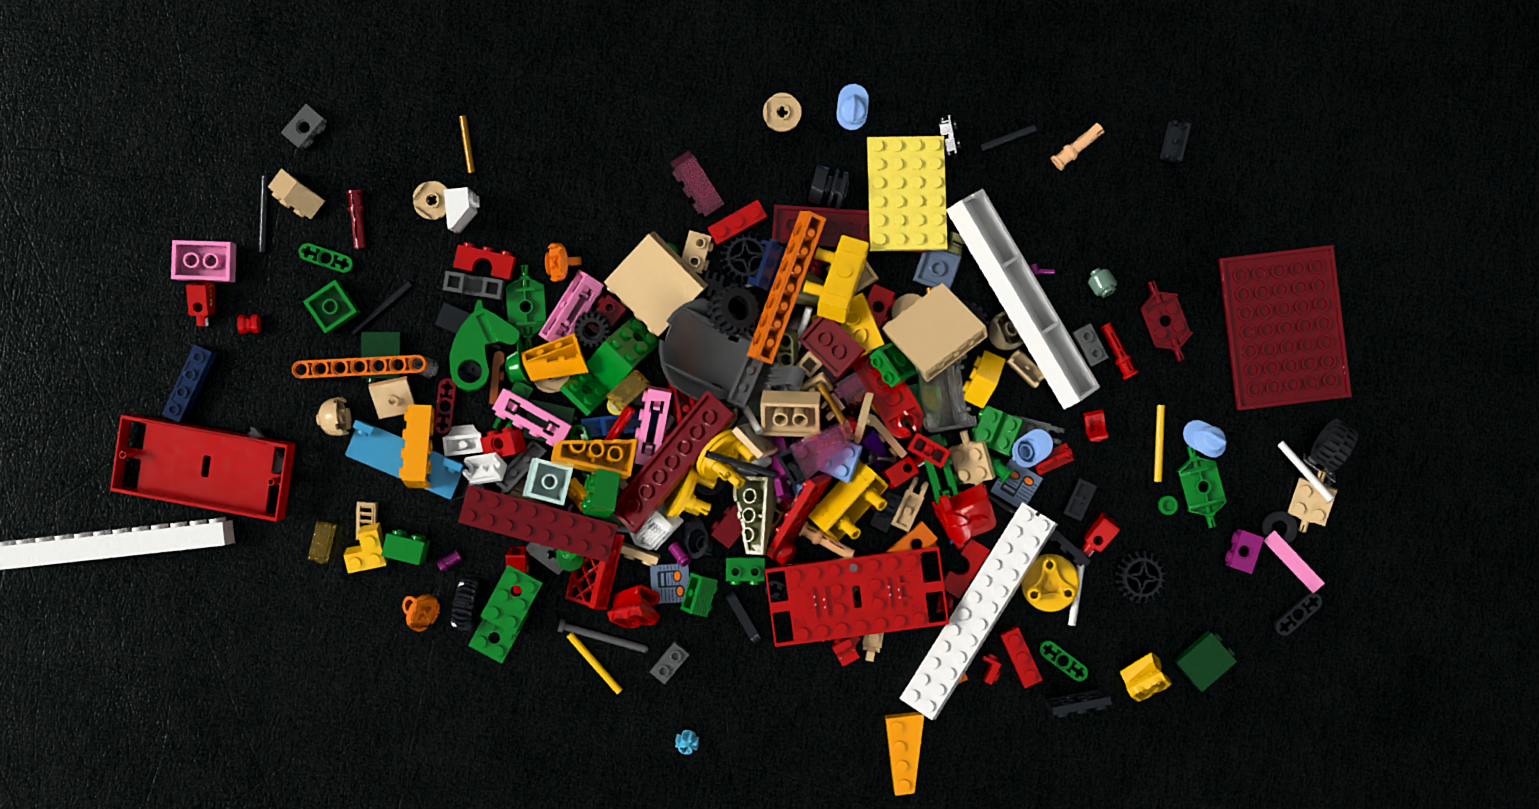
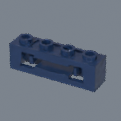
M194 344L162 415L179 423L186 422L218 354L217 352Z

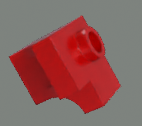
M859 636L833 640L834 643L831 646L843 667L860 658L856 651V645L861 640Z

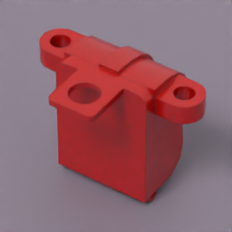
M980 483L950 498L944 494L938 497L939 503L937 505L934 501L931 502L937 518L957 550L965 548L964 543L969 538L987 532L996 526V517L984 484L981 485Z

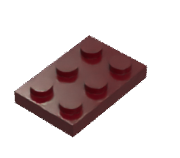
M820 316L797 339L838 379L866 351L834 320Z

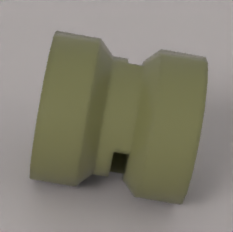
M949 232L947 250L944 251L961 256L963 252L962 247L966 243L960 234Z

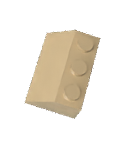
M763 390L760 402L762 436L820 437V392Z

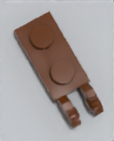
M502 351L495 352L493 358L489 403L493 405L502 392V382H505L506 372L503 370V366L505 365L507 355Z

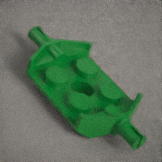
M520 265V279L506 286L508 323L514 326L519 331V334L525 338V349H532L533 336L539 333L546 323L545 285L530 279L528 265ZM525 301L531 304V309L528 312L521 310V304Z
M1187 446L1190 458L1177 470L1188 506L1187 511L1204 515L1207 519L1208 528L1216 527L1213 515L1226 503L1216 461L1200 458L1197 456L1195 449ZM1202 481L1208 484V489L1205 492H1201L1198 489V485Z

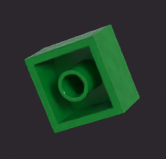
M338 280L332 281L303 301L325 334H331L361 313Z
M597 469L586 479L584 484L586 497H583L581 503L584 516L605 520L615 511L621 473Z
M401 529L386 533L381 556L416 565L425 563L431 541L426 539L425 535L417 533L415 535H408V531Z

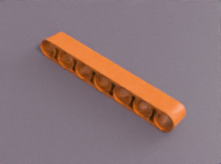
M421 355L305 360L295 362L292 366V373L297 378L422 373L428 369L429 361ZM419 358L423 361L421 369H417L414 365L415 361ZM399 359L404 363V367L401 370H397L395 367V363ZM380 360L384 363L382 371L376 369V363ZM360 361L365 364V369L362 372L357 370V364ZM341 362L346 367L343 373H340L337 369L338 364ZM321 363L326 366V371L323 374L318 371V366ZM302 364L307 368L304 375L299 373V367Z

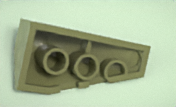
M741 476L745 479V483L739 489L733 486V498L738 508V519L741 521V534L746 554L765 555L778 499L774 480L771 477Z

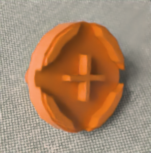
M552 243L548 246L550 250L545 255V268L547 274L551 275L550 279L552 281L564 280L568 267L582 265L581 257H567L565 247L561 243Z
M429 594L421 595L420 597L407 596L402 604L403 611L406 614L407 625L414 631L420 632L426 630L430 623L433 624L440 610L437 598Z

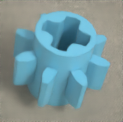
M684 730L681 735L677 734L675 747L682 754H691L693 750L698 749L699 737H696L693 731Z

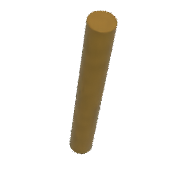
M463 115L459 116L467 171L470 174L475 173L467 116Z
M823 382L818 384L817 388L845 433L849 435L854 432Z

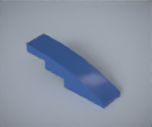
M651 411L648 431L656 430L659 411ZM639 413L633 414L621 434L634 433L637 427L640 428L641 420H638ZM619 415L579 419V422L589 427L592 437L607 436Z

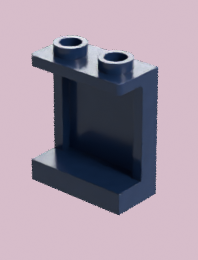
M772 238L769 241L762 240L761 244L765 245L766 248L756 278L749 276L747 284L770 293L787 245L781 246L780 241Z

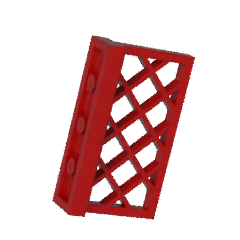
M616 533L609 563L599 561L598 564L595 559L587 557L580 566L584 572L582 577L579 578L578 576L580 568L571 571L565 595L566 599L587 605L592 609L607 610L625 535ZM591 560L593 568L588 571L586 563ZM596 572L595 582L593 583L590 575ZM586 579L589 587L584 590L581 582ZM577 586L580 593L574 597L572 596L573 590ZM589 591L592 592L590 602L586 596Z

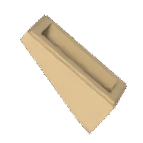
M357 502L356 540H359L358 532L362 523H377L378 502ZM363 508H370L372 512H363ZM362 516H371V520L362 519Z

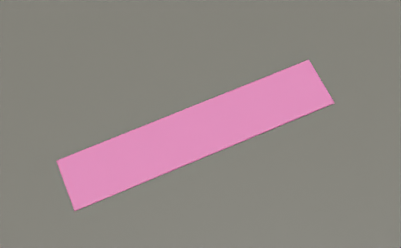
M1275 530L1264 540L1269 548L1312 593H1315L1324 584Z

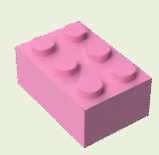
M172 240L171 279L235 282V243Z

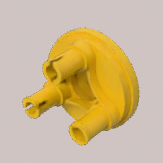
M728 429L719 433L704 447L698 457L696 470L704 478L716 479L721 477L723 481L728 480L736 489H739L744 485L745 479L735 472V468L732 465L705 457L706 451L709 450L739 459L742 455L749 463L756 460L757 457L732 432L734 429Z
M693 466L667 497L664 514L669 517H677L684 510L697 517L700 513L707 515V511L711 509V504L696 498L694 495L695 486L697 483L713 489L717 478H704L697 472L696 467Z
M1044 554L1036 558L1021 585L1024 596L1030 604L1037 609L1053 612L1062 610L1073 602L1079 590V576L1073 564L1066 558L1056 554Z

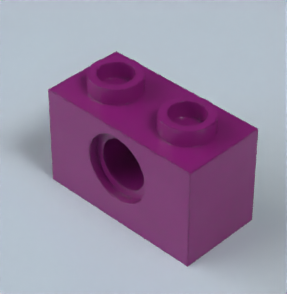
M1239 529L1237 532H1234L1231 543H1233L1231 551L1229 550L1225 557V561H1227L1226 566L1252 574L1264 537ZM1242 546L1247 548V553L1244 556H1241L1239 553V549Z

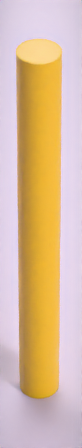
M1157 405L1155 482H1162L1165 405Z
M571 632L567 636L570 642L616 694L620 693L623 689L576 635Z

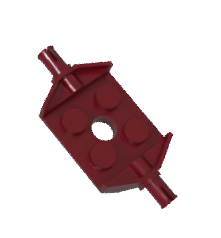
M1155 280L1148 282L1147 284L1152 294H1150V297L1144 302L1140 310L1155 348L1171 349L1174 351L1177 362L1184 360L1185 357L1181 346L1193 333L1189 330L1177 298L1178 294L1160 292ZM1162 316H1167L1170 319L1167 327L1162 326L1160 323Z

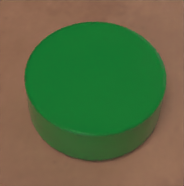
M1163 496L1158 501V509L1165 515H1172L1178 509V502L1172 496Z

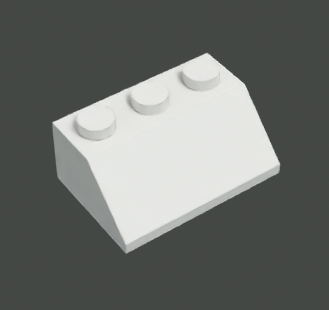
M468 187L444 190L447 227L456 234L463 231L477 214V208L480 207L479 196H476Z

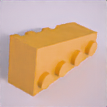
M408 404V410H405L404 421L407 422L406 429H403L402 438L405 440V447L401 448L403 467L399 468V478H402L401 480L408 488L431 489V482L427 481V476L432 472L431 460L428 458V455H431L433 452L432 440H429V437L433 436L435 410L432 405Z
M637 439L559 440L553 446L550 463L592 473L597 469L621 473L620 479L625 480L631 477Z
M919 711L885 715L895 796L915 793L924 715Z

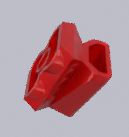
M637 585L614 593L613 607L607 612L609 620L624 628H637L640 625L655 624L658 622L660 615L653 606L659 603L660 594L643 585Z

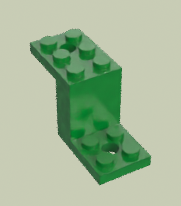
M633 316L608 337L587 361L586 364L589 372L574 374L559 390L588 416L659 345L660 340Z
M508 564L480 616L483 619L468 646L502 664L530 614L528 610L543 582ZM513 586L521 587L522 593L520 596H514L511 593ZM492 632L499 634V642L494 643L490 640L489 636Z

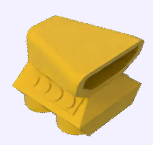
M1152 652L1120 671L1128 693L1137 702L1145 700L1154 693L1163 691L1172 685L1170 678L1161 672L1162 667L1159 657Z

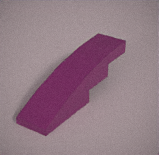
M773 436L772 443L778 448L775 454H772V470L777 471V476L773 480L777 497L786 501L792 498L787 482L790 479L775 455L778 452L793 447L790 436Z

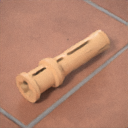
M1096 123L1071 145H1065L1063 147L1064 150L1058 155L1051 157L1054 165L1062 171L1068 162L1077 158V154L1104 133L1103 128Z
M807 520L798 533L799 536L810 539L813 544L819 543L842 557H852L855 552L854 549L840 542L837 543L830 536L824 534L821 528L817 529L810 525Z

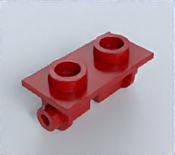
M1067 443L1053 448L1045 459L1034 465L1038 475L1073 461V453L1068 448Z

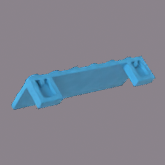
M355 420L353 428L356 429L345 455L399 478V468L403 467L401 448L405 447V440L369 423ZM433 451L431 455H428V458L431 460L432 472L428 474L427 481L431 482V489L426 490L452 499L463 473L462 470L466 465Z

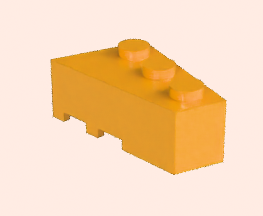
M575 333L521 352L524 367L531 381L589 372L583 349L578 338L575 337Z

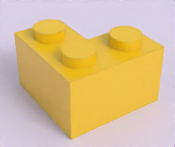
M984 350L982 356H977L973 364L976 368L972 369L969 376L971 380H966L962 391L965 392L963 400L984 408L998 384L1006 359Z
M380 523L361 526L358 532L361 545L347 548L343 555L348 573L386 566L389 559L381 556L385 541Z

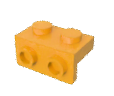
M573 477L569 483L567 496L583 512L581 503L583 497H586V490H584V486L581 485L578 479Z

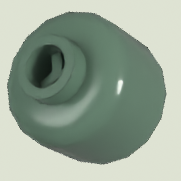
M1097 268L1090 273L1091 277L1088 280V284L1096 296L1104 298L1116 290L1117 281L1108 269L1101 270Z

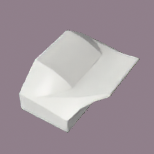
M473 424L452 427L449 434L443 437L444 455L453 456L483 452L480 441L482 433L478 432Z

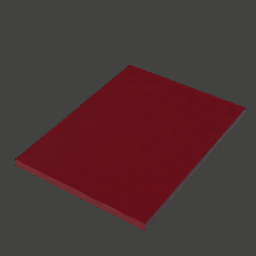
M1334 245L1218 259L1236 411L1352 397Z

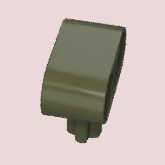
M786 329L778 347L776 354L780 367L793 366L799 359L798 334L793 329ZM784 336H788L791 343H787L784 340ZM785 354L791 357V362L786 360Z

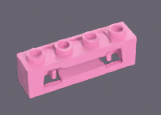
M579 270L538 335L551 342L573 334L578 317L583 312L587 313L588 310H591L593 302L600 296L604 285Z
M648 385V390L643 392L642 401L645 402L644 409H640L638 420H641V426L636 428L635 439H638L635 450L634 464L645 465L662 445L672 394L671 389ZM651 401H654L653 410L659 411L653 440L655 444L654 453H651L653 443L646 442L651 416ZM661 401H664V402H663V408H662V411H661V410H660ZM643 442L645 443V450H642Z
M503 388L492 408L496 411L495 415L504 420L506 417L513 420L512 424L522 429L524 426L530 430L529 434L539 438L542 436L546 438V443L552 447L559 440H566L573 427ZM511 399L520 403V407L547 422L551 420L560 425V427L549 424L546 430L554 433L552 436L545 432L543 427L519 414L507 411L509 408L515 412L519 405L511 402Z

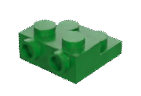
M893 342L878 348L869 356L872 366L880 371L883 381L889 384L891 388L920 372Z
M986 405L985 409L982 408L979 412L978 419H980L978 426H974L971 431L972 441H985L987 448L1010 456L1013 445L1017 441L1025 421Z

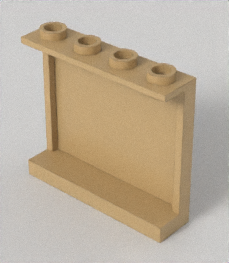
M655 231L649 233L604 281L607 285L606 288L612 294H616L620 298V302L625 307H629L634 312V316L639 321H643L647 325V329L657 336L664 333L665 329L670 325L667 319L676 309L684 303L693 301L709 286Z
M943 283L933 287L928 294L916 300L911 307L903 310L899 316L888 321L882 328L886 340L889 338L921 371L922 377L926 382H929L988 337L986 326Z

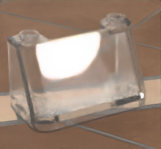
M966 353L929 382H926L922 377L921 371L915 366L918 371L925 416L923 423L925 429L929 432L977 426L976 416H970L968 411H971L970 407L965 405L960 369H964L961 361L967 358Z

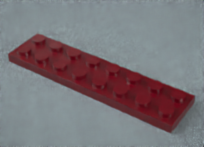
M774 205L772 239L780 241V244H788L800 211H811L826 218L816 246L837 248L841 236L845 235L868 242V250H870L869 211L838 210L835 208ZM925 250L896 252L925 253Z
M707 390L617 497L613 514L632 533L637 534L697 463L704 447L715 436L723 432L736 415Z
M472 485L467 487L458 523L609 563L619 526L618 524Z

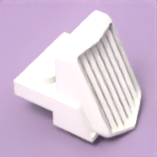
M663 502L637 534L631 532L630 536L636 546L656 551L684 520L679 516H666L664 514L665 502Z

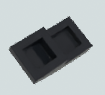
M885 490L882 496L887 501L886 507L880 511L876 509L868 527L884 535L887 533L902 501V497L888 490Z

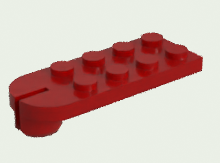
M875 351L860 357L851 367L866 393H873L872 403L887 430L897 438L911 437V431L907 429L903 422L907 420L914 434L918 433L923 426L924 415L906 382L904 381L891 388L889 384L883 381L880 371L871 364L869 356Z
M829 474L817 475L804 482L801 494L795 497L793 501L794 506L785 514V521L776 529V536L767 550L766 555L772 560L785 565L794 558L797 549L792 543L832 479Z

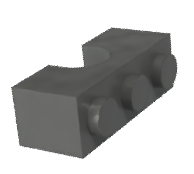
M446 271L443 290L503 300L506 281Z

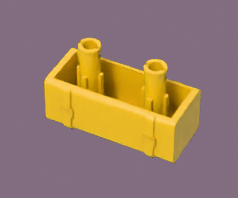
M842 235L835 252L820 247L817 248L815 259L831 263V267L824 285L806 280L803 292L819 296L818 316L845 323L858 282L865 268L869 249L868 242Z
M859 459L851 482L847 483L840 480L822 501L815 506L808 517L837 543L846 533L850 538L856 539L861 534V530L854 524L872 504L879 511L886 507L887 501L880 495L889 485Z

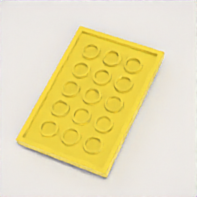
M944 136L867 137L870 251L947 250Z

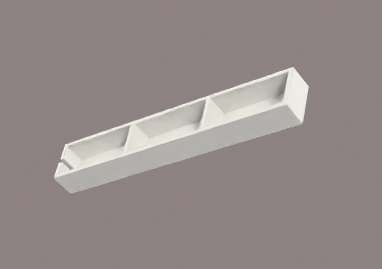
M981 189L948 208L946 211L965 241L969 251L978 263L979 268L994 290L999 302L1007 312L1063 409L1082 401L1099 389L1098 382L985 191Z
M1022 502L951 615L949 624L945 625L901 695L900 699L931 720L937 718L1058 525L1041 513L1039 515V512Z
M226 517L209 519V523H207V519L190 521V525H188V521L171 523L170 527L169 523L152 525L151 529L148 525L134 527L132 531L129 527L115 529L112 532L111 530L93 532V535L92 532L74 534V537L73 534L4 541L0 542V570L228 545L235 543L233 521H226Z

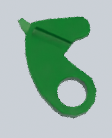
M477 300L474 312L461 325L453 341L449 357L452 381L459 389L468 392L482 388L487 383L490 375L485 345L496 342L514 345L520 337L519 331L496 314L484 309L482 300ZM474 361L482 368L481 377L476 382L466 383L458 376V370L464 362Z

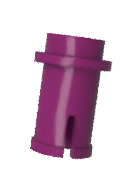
M678 542L669 546L668 550L675 557L678 565L685 567L691 562L689 554L685 553Z
M456 549L443 558L439 557V560L436 562L441 571H447L450 566L462 561V557Z

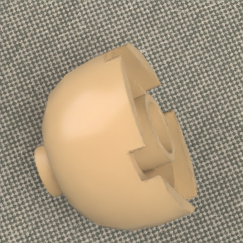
M343 397L326 400L316 415L317 424L327 434L332 436L349 434L347 429H351V413L349 408H345L344 403L347 402Z

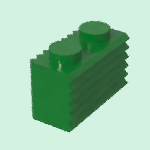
M690 573L680 609L690 614L707 617L712 609V599L718 588V580L709 576Z

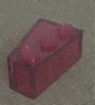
M689 150L670 162L674 169L672 174L678 182L682 181L685 186L682 189L688 198L692 197L695 201L692 205L698 214L702 212L706 217L724 205V202Z
M854 372L835 383V389L832 390L838 399L843 400L853 417L860 414L865 393H867L858 375Z
M848 419L792 443L790 447L805 479H809L855 438V434Z

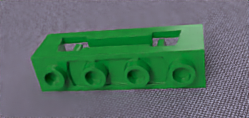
M940 433L926 437L944 448L948 447L945 436L941 437ZM949 454L942 470L947 486L951 488L952 495L954 496L961 493V491L958 492L956 484H959L956 473H952L950 466L953 465ZM923 459L937 505L939 503L938 497H940L939 490H941L935 467L934 464ZM948 489L941 491L942 495L946 494L948 498L951 497Z

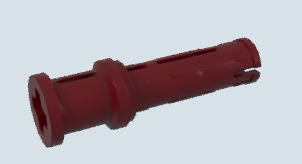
M363 190L346 191L349 201L347 210L351 212L354 249L366 248L362 214L365 206L362 204Z

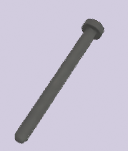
M561 619L558 627V632L561 633L565 630L643 653L648 652L649 647L647 645L565 623V619Z

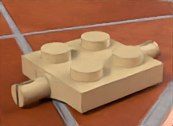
M961 431L960 435L963 443L949 448L959 485L966 483L975 484V486L980 483L982 485L983 481L994 479L995 473L986 442L970 441L968 431Z
M1319 470L1317 479L1335 497L1338 489L1323 483L1327 472L1324 471L1322 477H1320L1323 470ZM1300 477L1287 513L1302 520L1298 530L1306 533L1309 522L1325 526L1333 501L1329 503L1308 479Z

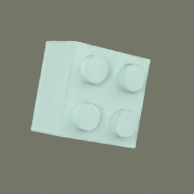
M532 458L522 496L564 505L573 468L553 464L550 461L539 458Z

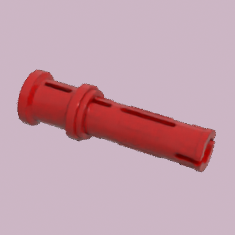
M1110 322L1100 327L1116 358L1115 364L1119 366L1123 374V380L1139 373L1131 361V355L1126 354L1112 323Z

